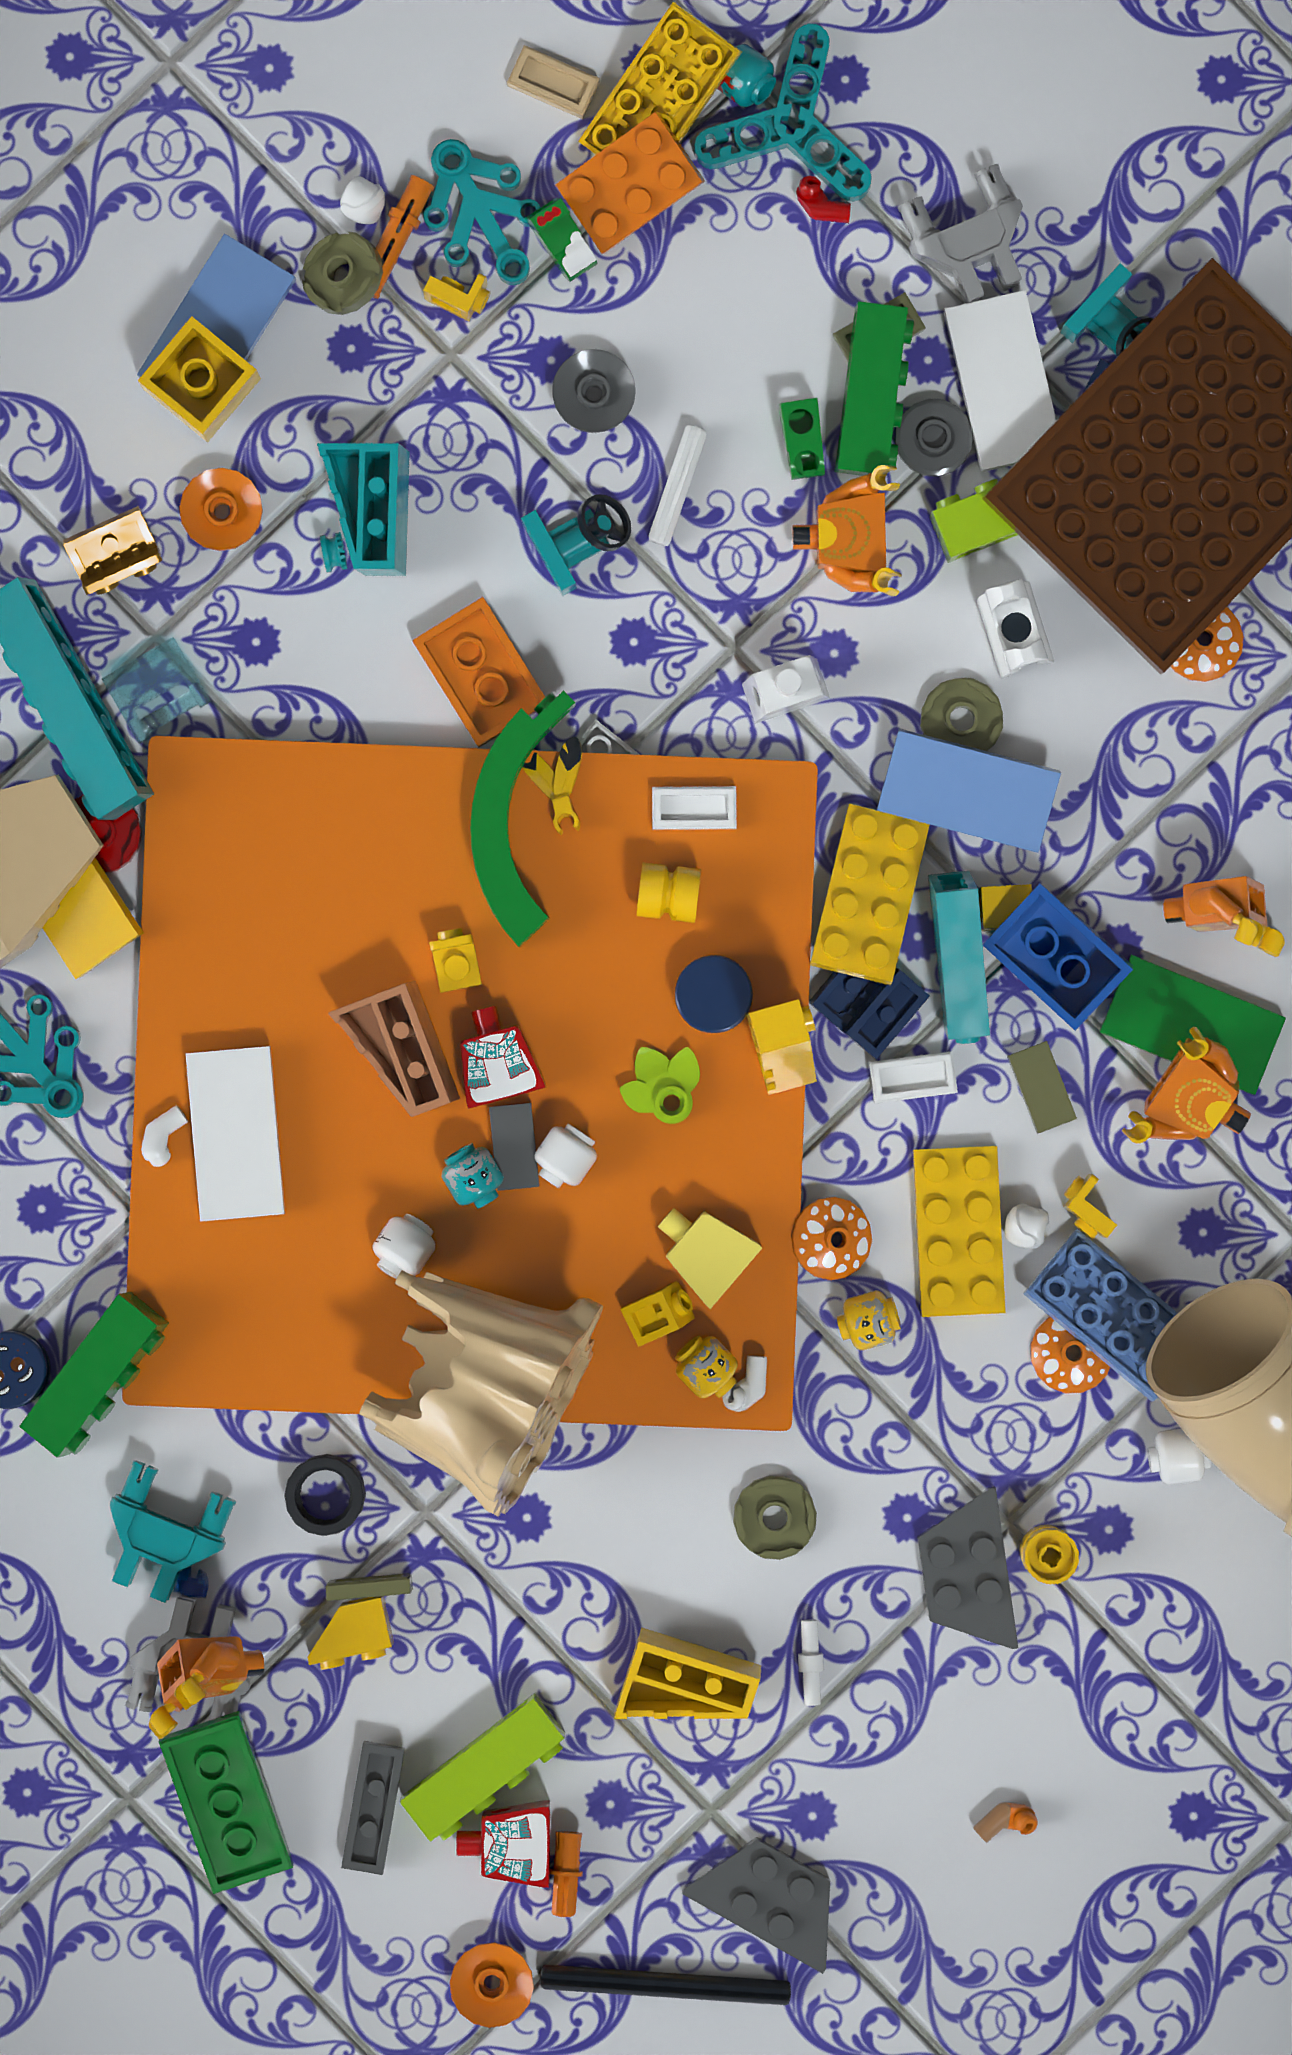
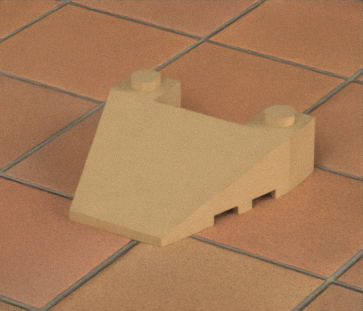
M59 774L0 790V968L32 947L39 937L37 934L44 924L59 909L61 900L69 889L76 885L103 847L102 842Z

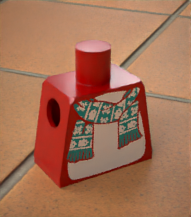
M495 1006L471 1012L477 1037L461 1041L465 1095L468 1109L547 1088L520 1027L517 1025L501 1029Z
M550 1800L483 1811L481 1831H457L456 1855L481 1856V1876L549 1888Z

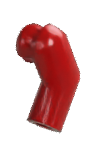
M805 176L800 180L796 190L797 200L810 218L817 221L849 224L851 202L830 201L820 187L821 181L815 176Z

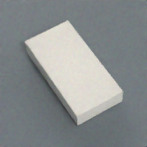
M736 786L652 787V829H737Z
M952 1051L869 1062L874 1104L958 1093Z

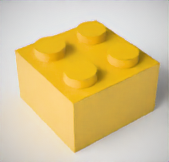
M191 316L138 379V382L144 391L208 443L261 378L257 369Z

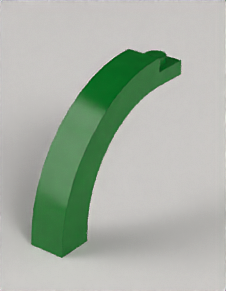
M564 690L557 697L552 692L549 693L534 708L539 714L535 719H532L521 708L506 724L484 761L472 803L470 825L471 848L480 886L493 914L504 931L519 948L550 918L531 898L516 870L509 843V806L518 775L531 752L576 706L575 702Z

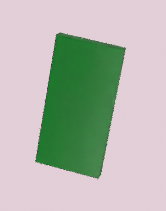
M1130 955L1128 961L1133 965V970L1117 986L1099 1033L1172 1062L1181 1049L1177 1044L1178 1041L1181 1040V1042L1185 1043L1187 1038L1194 1040L1189 1030L1192 1027H1197L1203 1037L1209 1038L1227 1048L1238 1071L1239 1090L1255 1095L1286 1017Z
M240 1711L170 1733L164 1738L159 1739L161 1751L213 1894L293 1868L290 1851Z

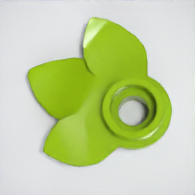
M641 1047L635 1060L637 1080L628 1082L619 1088L623 1100L632 1110L638 1113H654L664 1123L675 1124L683 1121L692 1110L693 1100L691 1091L696 1087L700 1079V1069L695 1054L689 1047H685L669 1060L665 1055L654 1049ZM673 1094L679 1098L680 1106L677 1110L669 1111L664 1107L663 1101L666 1096Z

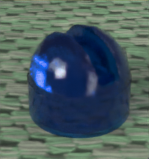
M192 1566L183 1569L177 1576L173 1592L206 1599L209 1588L207 1574L203 1569L199 1568L197 1577L192 1578Z

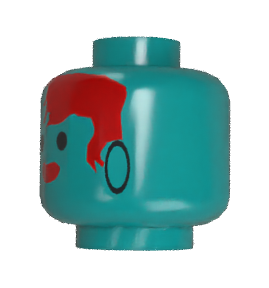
M737 45L736 47L742 53L717 89L741 107H748L753 104L760 105L769 97L775 87L774 65L749 45Z

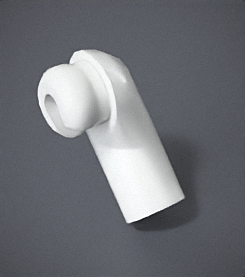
M175 1105L146 1126L141 1151L144 1159L155 1167L165 1165L171 1157L167 1148L169 1134L188 1122L178 1105Z
M747 1356L746 1377L736 1383L722 1397L726 1408L741 1412L747 1410L765 1395L767 1357Z

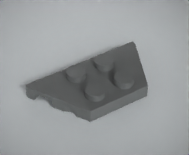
M994 1486L988 1487L963 1507L960 1506L947 1515V1518L917 1536L929 1621L1010 1649H1017L1016 1626L997 1492Z
M756 1837L742 1846L738 1852L730 1857H726L714 1865L713 1869L684 1886L682 1894L818 1972L823 1974L826 1970L830 1878Z

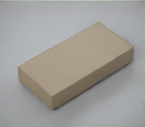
M524 45L507 81V86L580 119H584L600 83V78Z

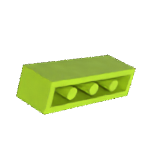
M993 479L974 488L976 494L962 500L959 494H955L935 503L937 510L932 511L929 518L947 563L1018 536L982 499L998 482V479Z
M534 1693L401 1796L400 1803L430 1842L438 1836L444 1841L463 1826L460 1819L471 1810L478 1815L496 1801L493 1793L505 1784L512 1789L530 1774L526 1769L539 1758L545 1763L563 1749L560 1742L565 1738V1732Z

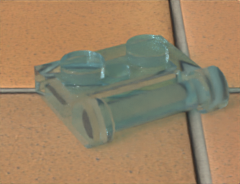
M174 637L102 678L104 685L139 744L150 738L149 733L197 705L202 708L211 702ZM182 682H186L189 688L188 692L142 719L139 718L135 711L136 709Z

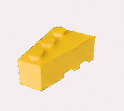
M798 999L746 1015L768 1095L817 1082L811 1040L808 1033L815 1031L816 1028L809 1005L801 1007Z
M641 1627L616 1705L614 1719H627V1717L667 1719V1717L694 1716V1719H748L761 1678V1665Z

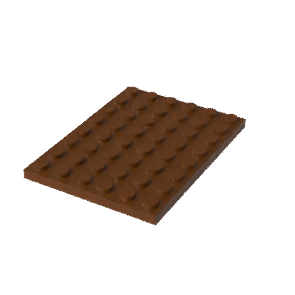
M1213 258L1189 280L982 498L1159 674L1166 672L1292 538V336Z

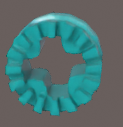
M341 532L335 533L333 538L321 535L320 542L326 572H332V569L336 566L341 567L342 570L347 569Z

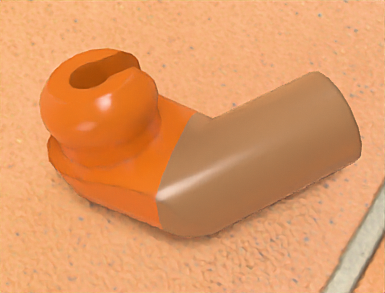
M1002 1802L984 1816L973 1829L988 1843L1003 1828L1018 1830L1024 1835L1031 1834L1037 1828L1038 1820L1033 1809L1025 1804Z

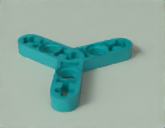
M808 23L796 30L776 108L713 126L700 132L694 144L695 158L700 165L708 169H719L787 148L845 201H858L867 195L872 180L869 168L814 117L830 43L828 33L822 26ZM809 35L816 36L817 44L822 46V48L814 49L811 59V65H819L818 69L808 64H793L794 60L803 63L805 45L799 42L807 41ZM805 74L812 79L813 89L808 94L798 95L791 90L789 83L795 75ZM785 100L795 105H810L808 110L800 106L798 124L804 127L803 129L796 128L794 134L786 133V125L780 124L781 121L789 120L792 110V104H784ZM748 126H756L763 131L764 141L757 147H748L741 140V132ZM734 132V145L738 150L737 153H731V145L719 149V157L712 158L709 152L703 153L701 151L706 148L707 140L713 139L716 145L727 143L729 141L727 133ZM819 142L831 145L834 149L833 159L824 164L814 161L810 153L813 145ZM841 157L847 160L842 166L844 171L851 176L857 172L862 175L860 178L862 188L858 189L852 186L849 190L844 187L846 178L839 170L835 172L833 177L828 174L836 168Z

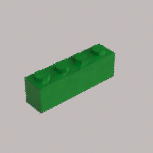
M858 301L855 306L834 472L863 476L873 473L874 469L880 465L896 467L898 444H891L893 427L900 428L903 415V403L896 402L898 385H906L909 361L902 360L903 345L911 344L914 320L907 319V307Z
M132 1292L118 1294L19 1427L57 1458L70 1455L71 1453L74 1455L79 1453L91 1437L87 1431L96 1420L101 1422L114 1408L116 1402L112 1398L121 1387L126 1389L136 1379L141 1370L137 1365L145 1354L151 1356L161 1346L165 1339V1335L162 1332L169 1322Z

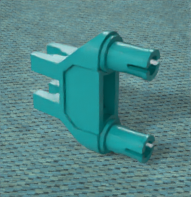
M133 1460L132 1468L121 1494H116L110 1501L111 1514L124 1548L112 1582L125 1587L131 1585L142 1557L162 1565L150 1597L166 1603L172 1594L182 1569L224 1549L226 1542L222 1533L236 1501L226 1497L218 1512L217 1509L223 1495L211 1492L199 1526H188L147 1509V1505L144 1503L155 1475L159 1470L151 1465L147 1466L140 1480L146 1463Z

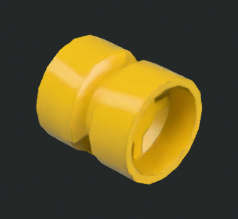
M642 862L636 916L660 919L664 913H669L673 921L695 923L701 869L678 866L672 873L668 871L666 865Z
M1039 1525L1030 1529L1023 1536L1019 1546L1020 1559L1024 1568L1037 1581L1045 1584H1059L1068 1580L1075 1573L1079 1563V1551L1075 1542L1061 1528L1053 1525Z

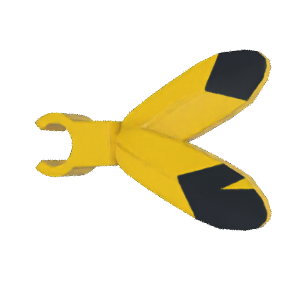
M575 736L569 738L562 746L555 773L535 752L531 761L524 763L522 767L536 786L553 801L555 812L553 824L560 835L563 834L560 822L565 817H572L574 819L573 827L577 831L580 829V820L573 810L569 797L577 779L583 753L581 743Z

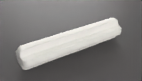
M693 425L685 427L649 533V540L655 544L668 546L671 542L706 439V431L700 427Z

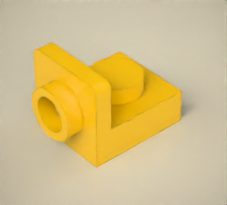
M480 273L477 275L468 294L463 292L465 287L462 284L446 276H442L441 280L430 276L423 289L426 301L468 322L474 311L481 314L487 304L491 291L486 289L488 285L487 277Z
M462 928L438 932V941L429 943L433 953L440 993L482 985L473 936L471 934L463 936Z
M677 1281L620 1309L638 1347L674 1332L695 1319L692 1311V1301L689 1295L681 1289Z

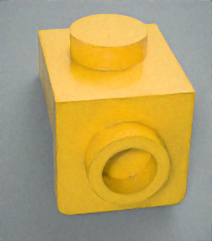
M1088 1174L1085 1179L1077 1176L1064 1193V1196L1069 1200L1063 1207L1077 1217L1074 1225L1087 1236L1094 1239L1099 1234L1103 1238H1108L1117 1224L1085 1200V1197L1099 1180L1093 1174Z

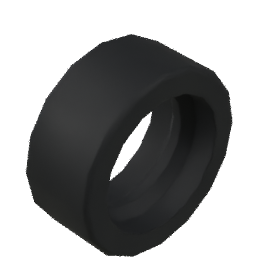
M330 1454L313 1456L298 1465L287 1480L284 1494L287 1512L294 1523L306 1532L320 1536L338 1534L351 1526L363 1510L366 1497L364 1480L356 1467L343 1457ZM322 1470L333 1471L342 1476L348 1484L350 1491L349 1503L344 1512L336 1518L327 1520L318 1519L310 1515L302 1505L300 1496L302 1484L307 1477L316 1471Z

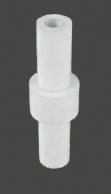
M801 1620L802 1653L798 1654L799 1672H803L804 1705H821L820 1672L824 1671L823 1653H819L818 1620Z

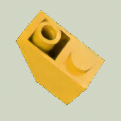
M384 1596L366 1597L342 1602L308 1655L309 1665L319 1663L321 1670L345 1665V1657L361 1654L362 1661L385 1656V1649L392 1647L394 1639Z

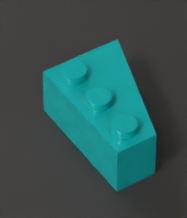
M317 443L329 478V487L338 508L339 521L353 568L365 576H406L410 452L399 443Z

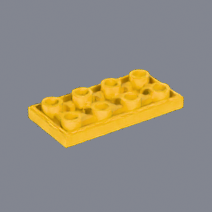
M672 2L578 142L594 154H598L648 116L659 111L680 143L742 51L679 4Z
M96 858L93 859L76 885L71 887L59 903L60 907L54 916L49 918L42 927L75 979L81 978L144 933Z

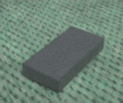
M524 1103L489 1107L494 1160L504 1176L503 1182L497 1188V1191L539 1187L538 1164L534 1156L536 1144L532 1104Z

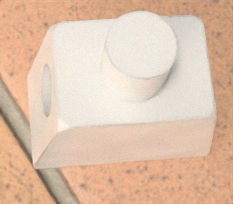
M811 655L754 673L742 683L755 724L830 699L818 661Z

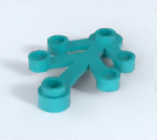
M449 139L439 143L431 156L432 168L438 175V181L431 205L424 212L426 226L435 232L442 231L448 226L449 215L446 207L454 183L463 196L452 239L444 249L447 263L452 267H462L468 262L470 255L467 245L474 220L476 219L498 258L496 269L501 281L508 285L521 284L529 275V260L522 251L511 248L491 211L516 217L523 226L530 227L521 215V212L528 206L537 210L540 208V205L532 199L520 201L480 190L470 176L474 175L496 180L501 189L513 191L521 183L519 168L512 163L499 165L474 158L468 146L459 140ZM450 155H455L460 159L459 165L455 168H449L444 164L445 159ZM505 171H513L516 174V179L513 183H504L501 180V175ZM434 211L444 214V219L439 224H433L429 221V215ZM454 247H460L465 251L464 256L459 260H453L449 256L450 250ZM509 263H518L521 266L520 273L515 276L507 274L505 269Z
M37 994L28 1000L26 1006L27 1012L30 1015L28 1044L0 1013V1039L15 1055H0V1072L31 1074L43 1088L16 1087L9 1081H0V1087L6 1085L12 1092L9 1100L4 1102L0 1100V1106H9L14 1102L43 1104L46 1111L52 1116L68 1118L75 1115L81 1109L84 1102L82 1087L73 1079L74 1053L80 1044L81 1036L79 1031L71 1026H62L55 1032L54 1042L59 1048L55 1076L44 1063L47 1018L52 1014L54 1006L49 997ZM38 999H43L47 1004V1010L42 1015H37L33 1011V1004ZM69 1030L74 1034L75 1039L72 1045L66 1047L62 1045L60 1036L64 1031ZM66 1089L70 1093L71 1098L68 1104L62 1106L57 1102L56 1094L58 1091Z

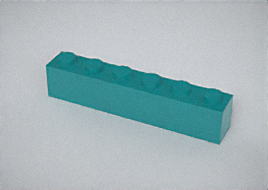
M17 577L0 588V644L4 649L2 656L6 665L11 671L17 673L24 686L22 688L24 698L31 707L37 709L44 722L42 724L43 732L51 743L57 745L64 758L62 765L65 772L72 780L77 781L84 794L82 802L87 811L98 820L117 819L154 795V792L36 580Z

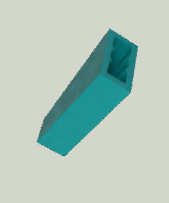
M970 871L928 875L944 1030L948 1040L955 1039V1042L959 1044L976 1043L980 1041L981 1036H990L978 888Z

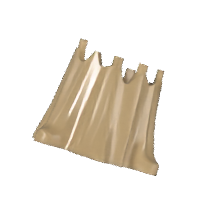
M402 1270L395 1284L408 1290L407 1295L417 1301L416 1304L430 1310L448 1326V1330L422 1332L408 1325L402 1340L415 1346L425 1361V1365L415 1370L410 1378L409 1389L412 1397L409 1399H386L372 1391L365 1399L359 1414L377 1424L374 1430L461 1482L486 1511L499 1517L501 1513L506 1514L516 1504L531 1475L539 1470L550 1450L559 1421L570 1404L579 1382L593 1357L592 1347L595 1339L590 1338L602 1313L603 1305L589 1298H581L567 1310L554 1311L489 1293L426 1272L424 1278H420Z

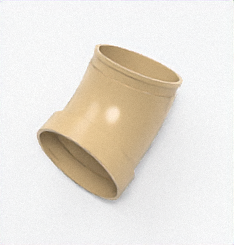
M1266 1279L1240 1280L1220 1286L1200 1296L1167 1323L1149 1352L1146 1362V1377L1151 1389L1160 1398L1164 1407L1202 1453L1245 1493L1286 1523L1284 1532L1292 1537V1296L1282 1285Z

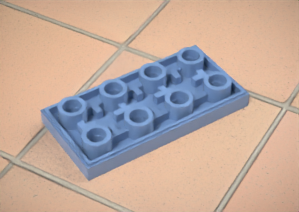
M224 233L143 363L137 376L140 378L191 316L244 360H247L295 283L296 277Z
M899 728L877 811L1039 853L1061 771Z
M1076 1229L1023 1294L1153 1402L1158 1396L1151 1389L1147 1381V1358L1160 1332L1178 1313Z

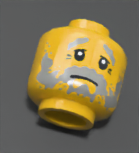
M879 1290L846 1299L843 1305L844 1314L837 1316V1323L843 1341L851 1339L855 1348L860 1351L893 1342L896 1335L895 1331L901 1329L893 1297L886 1298Z
M698 1335L691 1339L675 1357L678 1361L675 1369L676 1375L699 1398H707L713 1394L720 1398L737 1382L733 1375L736 1372L738 1361L715 1337L709 1336L702 1339Z

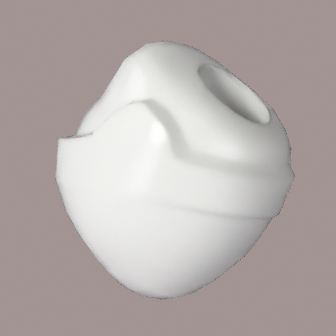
M356 176L349 182L340 199L341 211L357 223L374 224L379 220L384 208L385 192L379 184H374L361 176Z
M1024 1203L1013 1207L1006 1218L1005 1238L1017 1247L1026 1249L1038 1248L1045 1242L1049 1230V1215L1047 1211L1028 1206Z

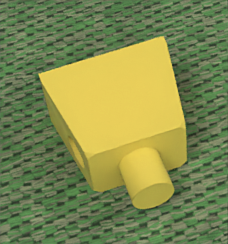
M673 1208L658 1225V1228L676 1242L666 1254V1258L710 1309L762 1249L758 1242L706 1211H703L694 1223H691L679 1211Z

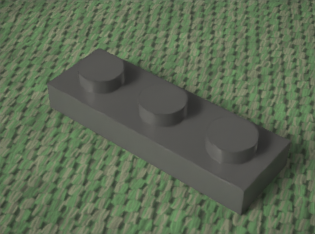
M369 1741L363 1742L341 1868L383 1875L405 1753L404 1747Z

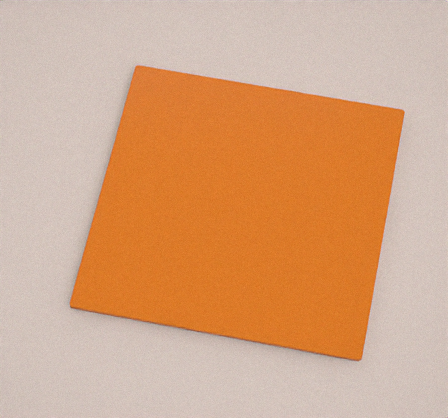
M153 736L148 743L147 782L154 795L146 799L141 929L144 933L141 935L126 1293L132 1292L169 1322V1324L162 1332L165 1335V1339L161 1346L151 1356L145 1354L137 1365L141 1370L136 1379L126 1389L122 1388L124 1403L134 1406L359 1414L365 1399L372 1391L386 1399L411 1398L412 1394L409 1389L410 1378L415 1370L425 1365V1361L415 1346L402 1340L407 1326L410 1325L422 1332L448 1330V1326L430 1310L416 1304L417 1301L407 1295L408 1290L396 1285V1279L383 1272L377 1266L380 1259L373 1251V1243L391 1218H403L405 1214H410L433 1230L434 1233L431 1237L435 1242L434 1252L420 1273L415 1275V1277L424 1278L426 1272L489 1293L554 1311L567 1310L581 1298H589L603 1305L602 1313L590 1338L595 1339L592 1347L593 1357L559 1422L765 1431L789 1430L792 1426L798 1286V1260L793 1253L791 1236L795 1220L800 1215L805 1085L768 1095L747 1017L736 1027L725 1032L706 1033L690 1026L680 1015L675 1002V987L681 972L691 962L700 957L719 955L737 962L749 976L753 989V999L748 1013L798 999L801 1007L809 1005L817 765L811 761L582 753V761L577 779L569 796L573 810L580 820V829L577 831L573 827L574 819L572 817H565L560 822V828L563 830L562 835L557 832L553 824L555 817L553 801L536 786L522 768L516 780L509 806V843L516 870L524 887L534 902L550 919L519 948L500 925L482 892L471 848L470 825L472 803L476 784L490 749ZM532 751L525 763H529L535 752L555 773L560 752ZM736 786L737 829H652V787ZM642 862L666 865L668 871L672 873L678 866L701 869L695 923L673 921L669 913H664L660 919L636 916ZM462 928L463 936L469 934L473 936L482 985L440 993L433 953L429 942L438 941V932ZM416 981L460 1099L411 1117L380 1079L379 1073L367 1058L359 1053L353 1045L354 1042L339 1023H335L328 1013L401 984ZM495 1006L501 1029L517 1025L520 1027L547 1088L468 1109L465 1095L461 1041L477 1037L471 1012ZM271 1046L285 1214L200 1221L186 1053ZM641 1047L654 1049L665 1055L669 1060L685 1047H689L695 1054L700 1069V1079L696 1087L691 1091L693 1100L692 1110L683 1121L675 1124L664 1123L654 1113H638L632 1110L623 1100L619 1088L628 1082L637 1080L635 1060ZM671 1094L665 1097L663 1105L667 1110L675 1111L680 1106V1100L676 1095ZM531 1103L536 1151L553 1127L565 1128L568 1123L595 1141L593 1148L597 1153V1159L579 1185L571 1186L563 1182L561 1187L557 1188L539 1175V1187L497 1191L496 1188L495 1190L499 1196L478 1209L474 1202L469 1205H459L441 1176L442 1170L446 1166L444 1159L468 1144L473 1143L475 1148L486 1147L494 1158L489 1107ZM175 1105H178L188 1122L169 1134L167 1148L171 1157L165 1165L155 1167L144 1159L141 1151L146 1126ZM538 1164V1174H539V1172L541 1171V1169L543 1168V1167H541L539 1164ZM673 1208L679 1211L691 1223H694L699 1215L706 1211L762 1246L760 1252L711 1309L704 1304L666 1258V1254L676 1242L658 1228V1225ZM677 1281L681 1289L689 1295L692 1301V1311L695 1319L674 1332L638 1347L620 1309ZM698 1335L702 1339L709 1336L715 1337L738 1361L736 1372L733 1375L737 1380L736 1383L746 1377L747 1356L767 1357L765 1395L747 1410L741 1412L726 1408L722 1397L718 1398L715 1394L707 1398H699L676 1375L675 1369L678 1361L675 1357L694 1337Z

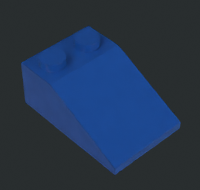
M1041 883L983 943V946L1075 1031L1133 970V965Z

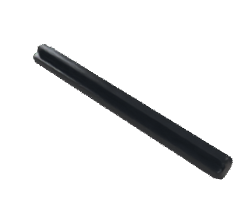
M544 1965L541 1970V1988L545 1990L788 2005L791 1998V1985L786 1980Z

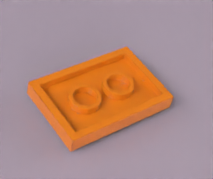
M656 111L563 178L555 186L601 254H605L696 189L705 180L659 111Z
M481 597L412 640L478 748L499 736L506 724L521 708L529 716L535 714L534 708L545 698V695L484 597Z

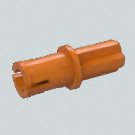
M556 1831L554 1869H550V1874L554 1875L551 1912L558 1917H572L576 1913L578 1877L583 1876V1871H579L582 1833Z

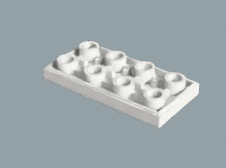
M1026 290L944 309V316L981 472L1014 465L1056 421Z
M271 1046L186 1053L200 1221L285 1214Z

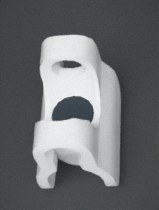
M1021 578L987 589L985 594L977 598L983 623L1002 679L1020 671L1022 666L1036 662L1037 665L1054 663L1029 581H1024Z

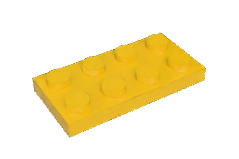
M853 804L848 805L810 966L887 985L892 984L930 824Z
M997 1146L913 1150L921 1317L1006 1313Z

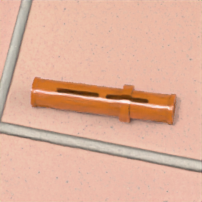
M414 175L410 176V181L396 208H390L387 214L390 220L375 247L382 260L390 242H394L382 266L383 274L380 286L373 296L375 299H379L380 293L397 263L412 230L418 229L421 223L418 218L430 193L434 190L432 184ZM412 202L413 206L400 232L396 233L409 204Z

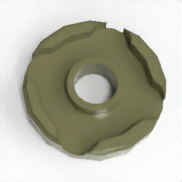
M355 232L327 235L314 245L304 262L305 281L302 279L303 289L312 303L329 314L344 315L359 310L372 299L380 286L383 274L381 256L371 242ZM349 264L348 275L343 280L335 282L334 275L336 270L341 265Z
M955 678L940 683L928 694L921 709L920 727L923 735L988 751L996 744L1003 729V711L998 696L986 684L973 678ZM957 708L968 709L974 718L972 727L965 731L955 729L950 722L951 712Z
M769 1475L754 1480L742 1490L734 1505L733 1523L739 1540L749 1551L764 1559L781 1560L796 1555L808 1544L816 1529L817 1512L812 1497L800 1483L786 1476ZM770 1506H780L786 1511L787 1521L781 1528L771 1529L764 1524L763 1514Z

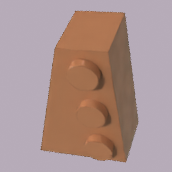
M416 981L401 984L328 1013L335 1023H339L354 1042L353 1045L359 1053L363 1054L379 1073L380 1079L411 1117L460 1099Z

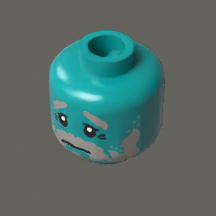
M473 1143L444 1159L446 1166L443 1168L441 1176L459 1205H469L474 1202L478 1209L499 1196L495 1189L502 1184L504 1176L486 1147L475 1148Z

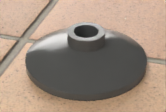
M598 349L580 351L565 360L556 372L552 387L554 405L562 419L573 428L588 433L605 432L622 423L634 405L636 394L635 381L628 366L616 355ZM591 387H597L602 391V396L597 401H591L586 396L587 390Z

